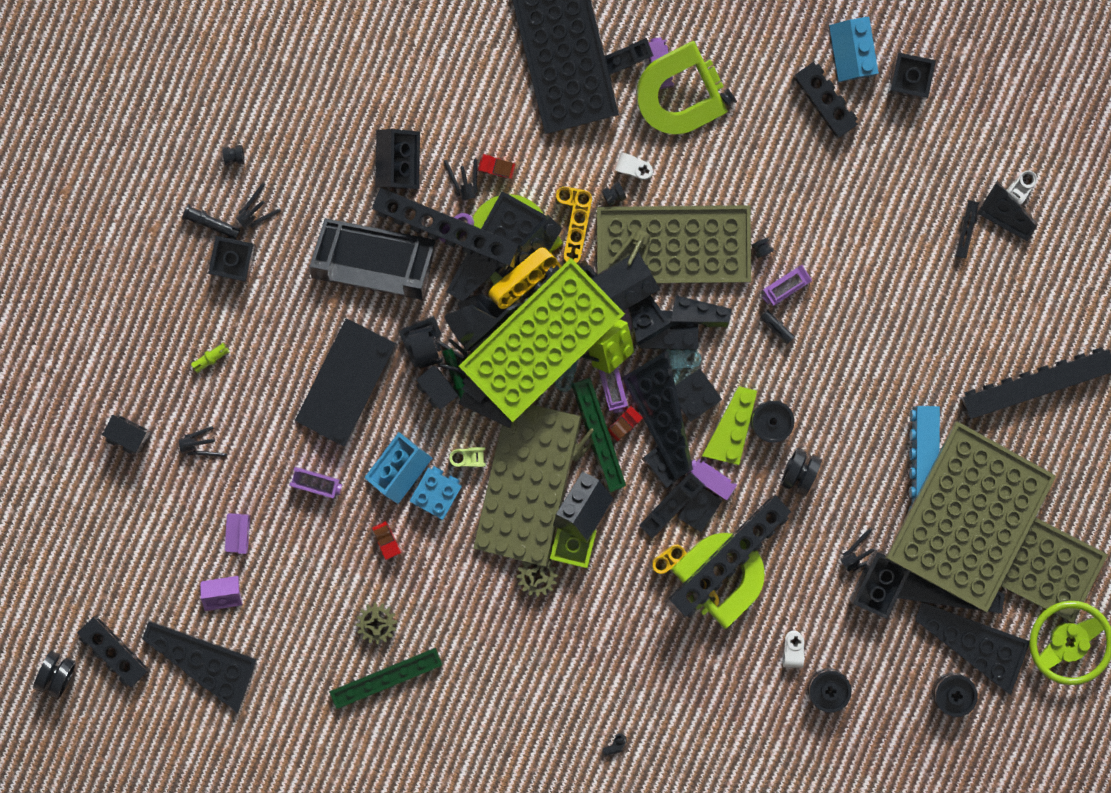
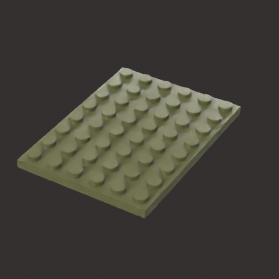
M955 421L885 558L976 608L988 612L1056 475Z

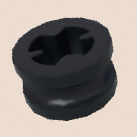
M726 88L725 93H720L722 100L729 108L733 102H737L729 89Z

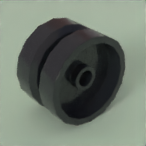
M768 400L760 403L751 415L753 432L758 438L766 442L777 443L783 441L792 433L795 418L792 410L780 401ZM771 418L776 419L775 425L770 424Z
M797 447L785 467L780 486L791 489L797 481L795 491L805 497L817 476L822 458L813 454L805 463L807 451Z
M51 650L39 669L33 689L42 693L49 687V696L58 700L71 680L76 661L67 657L60 664L61 655Z
M824 668L816 671L808 682L807 693L810 700L818 709L824 712L834 713L840 711L848 705L851 699L852 688L849 680L840 671L833 668ZM831 686L832 691L827 693L825 690H828V687Z
M949 672L936 680L932 688V697L935 705L943 713L951 717H962L969 714L975 708L978 701V692L975 684L969 678L960 673ZM957 691V696L952 697V693L955 694Z

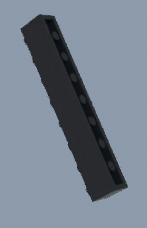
M1103 347L1092 350L1093 354L1085 356V353L1073 356L1074 360L1069 362L1063 359L1055 362L1056 366L1049 368L1048 365L1037 368L1038 372L1031 374L1030 371L1019 374L1020 378L1012 380V377L1000 380L1001 384L996 386L993 383L982 386L983 390L978 392L975 389L964 392L965 396L960 398L967 419H973L1111 373L1110 350H1104Z

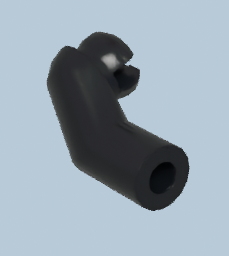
M616 734L612 745L603 747L605 757L623 751L627 741L624 734Z

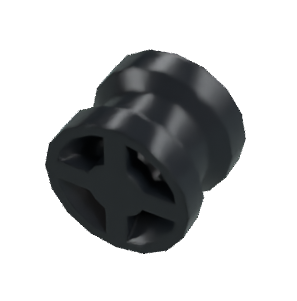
M769 237L751 244L752 248L756 251L757 259L774 251L773 247L769 244Z

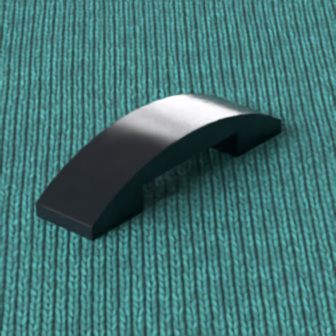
M642 39L630 44L628 47L606 55L609 73L612 75L643 62L654 55L648 39Z
M690 472L650 512L639 526L653 539L705 484Z

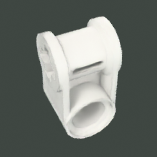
M621 152L615 171L641 180H647L652 176L653 169L648 162ZM644 166H647L649 174L645 173L644 176H642L641 171H639V169L644 168Z
M1032 171L1021 172L1008 187L1007 191L1020 205L1037 182L1036 174ZM1025 174L1030 175L1032 178V182L1029 185L1023 182Z
M790 631L785 637L783 667L803 668L804 638L798 631ZM794 636H796L799 641H796L793 645V643L790 640L794 639Z

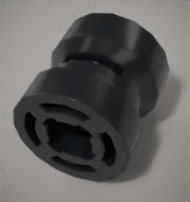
M237 145L235 148L223 147L225 166H231L235 162L237 164H245L242 145Z
M619 181L614 183L611 189L608 187L602 189L609 207L615 205L616 200L623 201L627 199Z

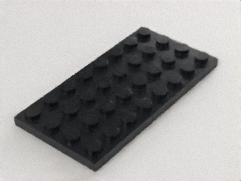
M512 0L545 134L619 116L620 113L592 0Z

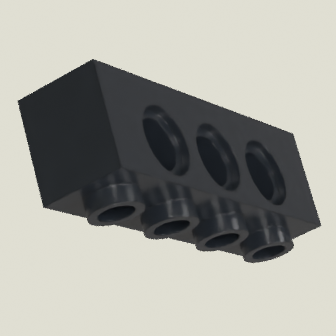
M812 62L795 74L793 78L835 137L839 139L858 125L856 122L858 118L852 110L849 112L845 107L847 103L844 98L835 93L834 89L836 88L832 81L825 79L823 76L825 72L822 67ZM818 79L821 87L818 89L813 88L811 80ZM822 96H831L832 103L824 104ZM835 110L843 113L842 120L834 118L833 112Z
M97 615L92 617L77 632L79 640L84 645H89L93 649L92 653L98 659L102 658L107 663L105 666L112 673L116 672L120 676V682L126 687L128 685L133 687L150 670ZM96 634H100L103 637L102 644L95 642L94 637ZM109 648L116 650L117 655L115 658L108 655ZM123 661L130 664L129 671H124L121 668Z

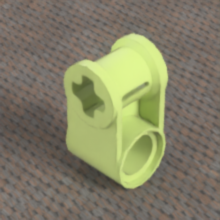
M485 447L455 449L450 453L449 460L452 465L457 467L486 466V463H484ZM461 453L463 461L455 463L452 460L453 454Z

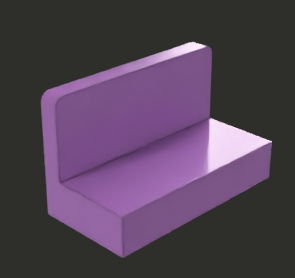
M227 514L226 552L248 553L249 514Z
M238 576L201 582V601L204 611L242 606Z

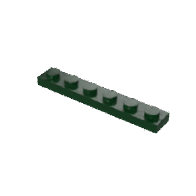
M585 378L572 383L571 386L586 431L588 433L590 429L594 430L589 440L605 488L608 492H613L625 487L626 483L591 378Z
M435 647L330 690L329 693L336 709H339L443 666V663Z

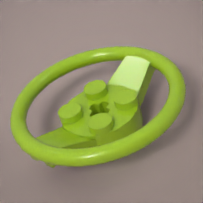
M1064 601L1054 604L1042 612L1032 627L1029 640L1032 659L1040 672L1056 683L1063 685L1087 683L1098 677L1111 660V626L1099 610L1087 603ZM1073 608L1086 611L1094 616L1077 624L1063 622L1057 625L1051 631L1050 643L1039 655L1037 648L1038 633L1042 624L1052 614L1063 609ZM1104 630L1106 635L1105 654L1100 664L1093 671L1081 677L1069 678L1057 675L1049 670L1063 660L1072 662L1081 659L1091 646L1090 641ZM1068 637L1070 639L1073 638V644L1071 646L1065 645L1067 643L1066 639Z

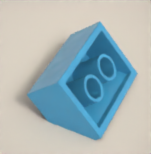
M869 16L829 25L838 82L877 76L879 72Z
M398 432L364 478L386 497L399 504L433 458Z

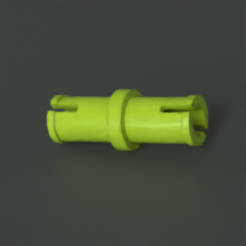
M221 343L210 352L206 351L205 355L192 362L191 365L193 369L195 368L196 373H199L211 364H216L218 359L230 353L229 349L225 348L226 345Z

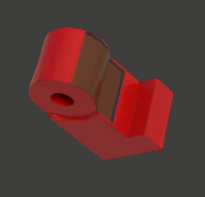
M482 154L477 171L512 179L516 164Z
M630 406L611 425L608 432L618 442L643 417Z
M387 521L372 527L385 560L402 553Z

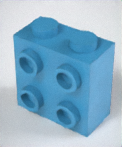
M435 466L432 469L428 467L410 502L443 520L462 485L459 484V479L451 475L449 478L442 475L444 471Z

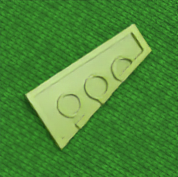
M738 386L702 456L732 464H740L757 390Z

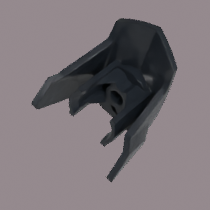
M479 294L466 298L464 301L460 300L458 302L460 309L447 313L444 318L457 340L464 346L462 350L465 353L470 351L472 354L522 303L516 300L508 308L501 309L487 296Z

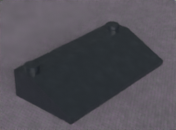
M325 218L309 266L311 278L423 300L436 240Z
M346 318L295 421L344 447L347 446L355 430L354 427L387 361L390 360L397 343Z

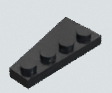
M548 214L519 244L522 246V250L514 268L539 248L543 247L550 251L563 228ZM499 266L495 271L504 278L514 268L508 266L505 269Z

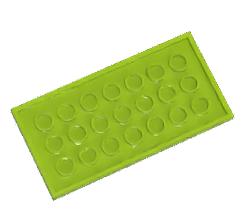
M570 258L468 356L459 367L514 422L617 323L625 313Z

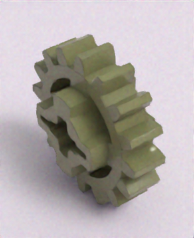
M522 561L524 567L518 568L521 574L517 575V578L522 580L518 585L525 586L522 591L530 590L529 595L532 596L535 592L537 597L540 596V592H543L546 596L547 589L553 591L551 585H557L554 578L559 577L558 574H554L557 567H551L553 562L549 561L548 566H546L550 571V577H548L544 572L545 566L537 565V568L530 570L527 568L533 563ZM540 570V575H542L543 578L538 579L535 582V577H533V573H538V571ZM525 575L529 576L531 580L530 586L526 583ZM547 583L544 588L537 589L539 584Z
M374 602L373 607L367 604V610H360L363 615H357L356 617L360 620V622L356 623V626L361 627L358 634H364L363 640L368 637L369 643L376 640V643L379 644L380 639L387 642L386 636L392 638L393 634L391 631L397 630L393 626V624L398 622V620H393L396 613L390 614L391 607L385 609L384 603L380 607H378L377 602ZM372 611L370 620H364L366 615ZM380 611L385 613L388 618H383L380 615ZM375 618L382 622L378 628L375 625L369 624L374 622ZM389 626L387 632L381 635V629ZM365 628H370L373 631V635L368 633Z

